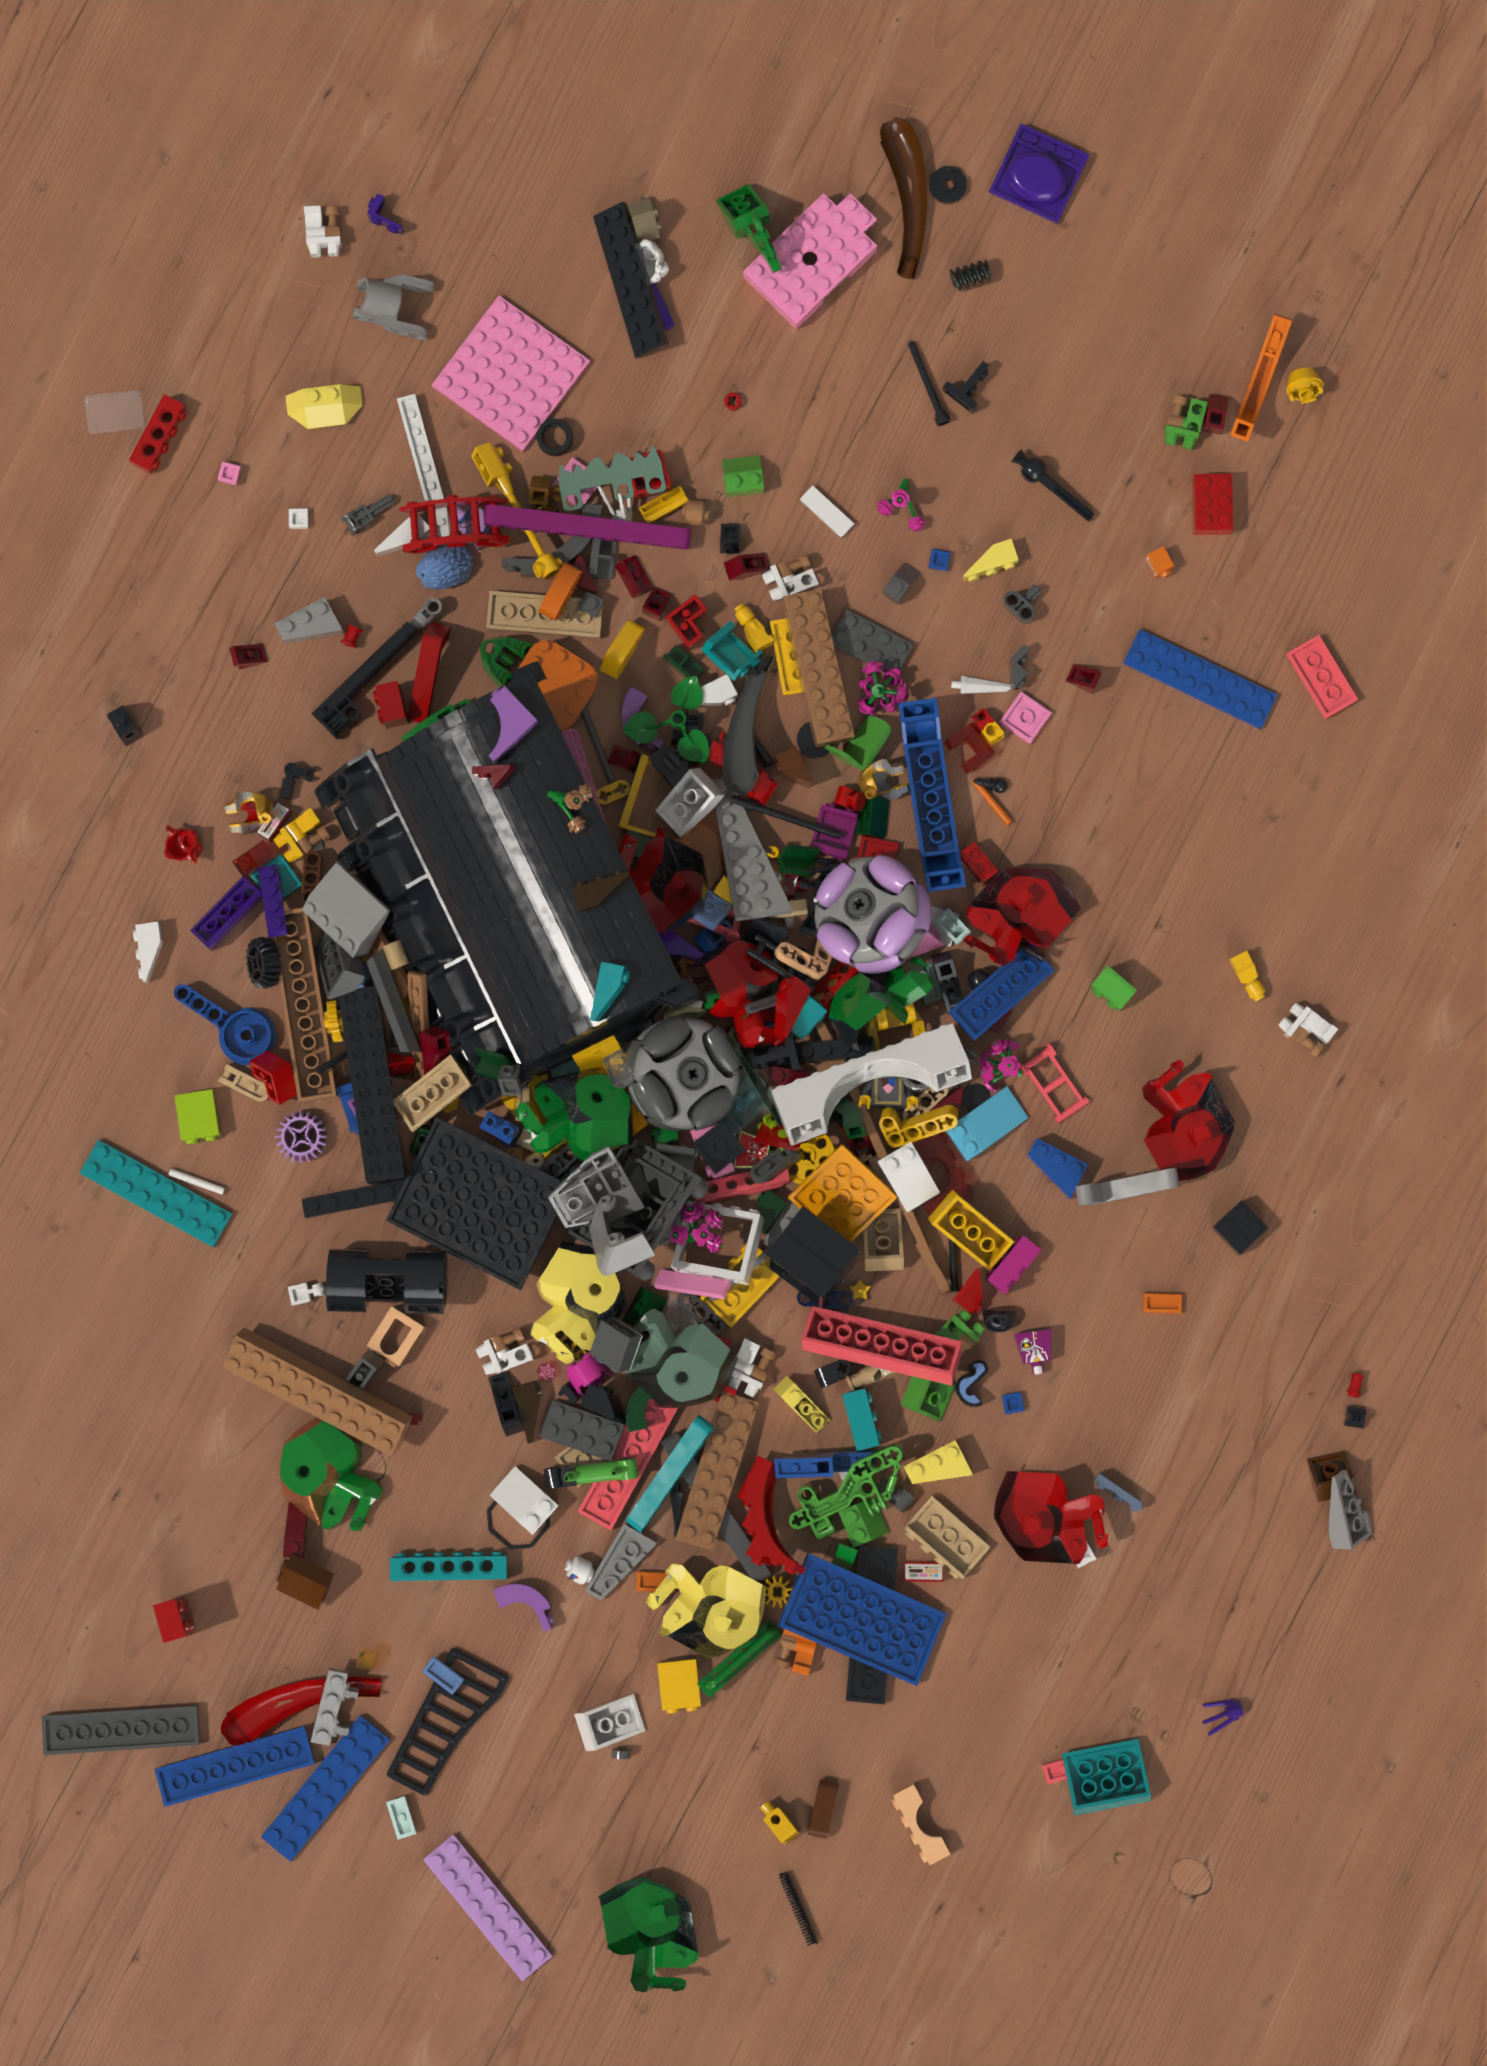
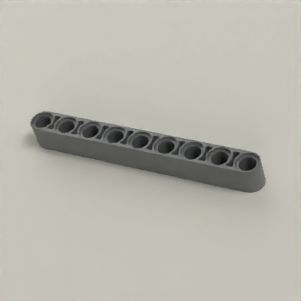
M676 1431L661 1441L669 1456L681 1440V1437ZM695 1458L682 1475L690 1488L699 1465ZM726 1507L719 1531L750 1578L761 1583L772 1576L765 1564L762 1563L759 1566L751 1562L752 1558L746 1555L751 1542Z

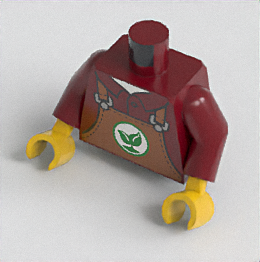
M769 845L768 847L772 849V853H766L767 857H772L770 864L787 900L789 901L791 898H794L796 889L807 892L809 881L800 879L799 875L782 874L777 861V856L781 851L777 847Z

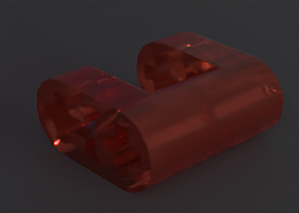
M973 722L944 743L947 749L952 751L966 741L976 755L961 766L967 774L996 753Z

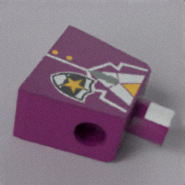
M1051 1329L1014 1334L1022 1363L1031 1364L1033 1375L1043 1374V1362L1051 1361Z

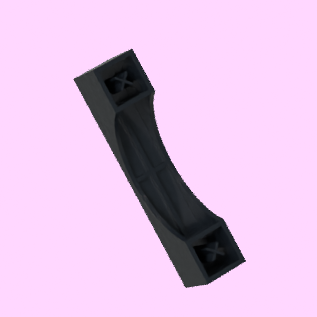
M376 986L358 988L356 991L339 996L365 1180L366 1183L373 1185L404 1180L408 1175L391 1086L383 1005Z

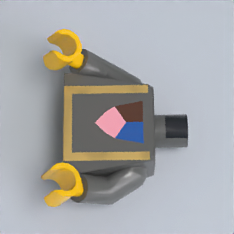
M881 1077L869 1080L861 1091L858 1107H861V1104H866L867 1109L893 1108L905 1110L907 1102V1110H910V1105H915L916 1109L918 1108V1099L914 1096L913 1091L904 1085L902 1077Z

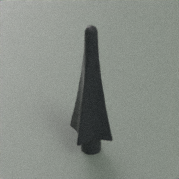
M676 1484L673 1491L670 1492L675 1537L679 1528L684 1494L681 1491V1484Z

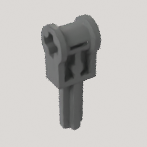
M388 494L369 507H366L365 504L344 515L341 520L351 530L350 534L355 535L374 523L373 517L395 504V500Z

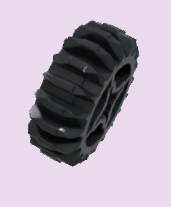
M254 938L248 944V949L246 950V965L249 978H251V982L255 987L265 989L276 986L280 980V970L282 969L279 948L276 947V942L272 938Z

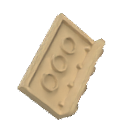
M933 1496L927 1500L904 1527L907 1530L904 1534L912 1541L917 1539L921 1543L919 1547L927 1554L931 1551L936 1556L934 1560L942 1567L947 1565L951 1569L949 1573L957 1580L959 1577L964 1579L990 1548L988 1544Z

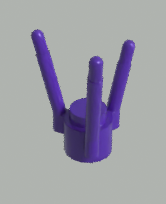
M1229 1699L1227 1701L1203 1704V1707L1227 1705L1224 1707L1225 1712L1203 1720V1724L1225 1716L1230 1718L1208 1732L1209 1736L1231 1722L1238 1720L1239 1716L1244 1715L1239 1700L1233 1702L1232 1699Z

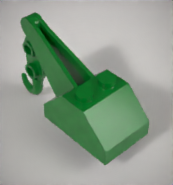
M748 183L716 199L717 206L734 237L738 239L747 236L768 264L772 273L782 270L775 255L777 254L775 248L769 241V233L764 228L765 225L770 223L769 211L766 204Z

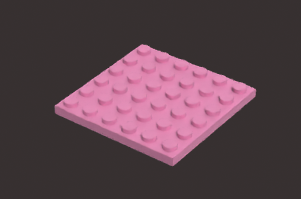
M498 295L433 382L432 387L524 452L536 436L540 425L548 420L589 365L590 360Z

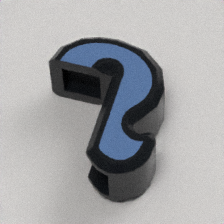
M982 1360L973 1361L968 1367L972 1369V1373L962 1375L955 1384L958 1398L969 1407H979L982 1405L970 1391L988 1373V1366Z

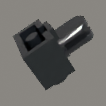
M664 744L648 758V761L674 789L691 766L685 759L681 761L676 756L678 752L672 745L668 747Z

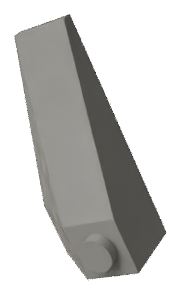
M1341 1470L1332 1477L1328 1531L1332 1548L1352 1550L1373 1533L1369 1516L1366 1511L1362 1510L1360 1506L1362 1502L1359 1497L1355 1496L1354 1485L1346 1470Z

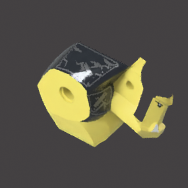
M562 1241L536 1283L538 1293L542 1299L553 1307L533 1323L530 1334L537 1342L541 1341L549 1346L558 1355V1359L565 1364L571 1363L575 1358L555 1337L556 1332L562 1330L581 1349L590 1351L601 1320L613 1317L618 1320L627 1305L617 1272L608 1276L602 1275L598 1269L593 1248Z

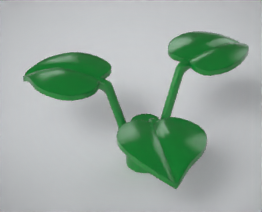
M696 676L683 679L673 688L671 701L674 705L680 706L679 711L671 714L670 719L655 725L656 720L652 714L639 712L632 716L623 728L625 734L630 739L642 744L651 743L657 738L656 728L666 724H670L674 728H681L685 737L681 738L677 745L680 756L685 760L704 763L708 759L709 744L704 733L694 729L687 734L684 726L686 716L683 713V708L689 711L695 710L703 701V692Z

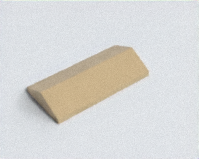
M449 1055L395 1098L394 1104L410 1130L414 1132L470 1088L472 1084L463 1067L453 1055Z

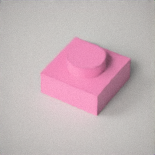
M222 462L217 480L237 486L241 466Z

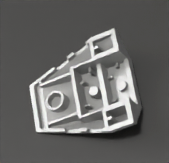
M607 1146L591 1154L548 1198L565 1228L590 1223L598 1202L603 1196L632 1184L615 1153Z

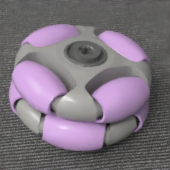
M884 855L857 858L849 861L847 865L841 863L822 881L815 897L818 901L817 905H815V924L818 932L817 939L833 958L856 968L862 973L878 974L891 971L902 965L905 959L917 949L924 937L923 934L928 932L931 923V901L925 886L921 885L902 863Z

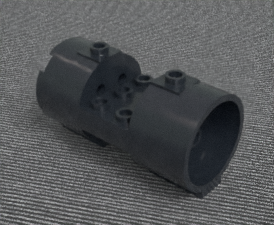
M362 1247L356 1249H329L326 1272L327 1311L366 1312L369 1301L404 1302L405 1313L444 1314L448 1281L446 1270L448 1269L447 1252L414 1249L407 1251L405 1260L398 1258L382 1260L380 1258L371 1259L370 1249Z

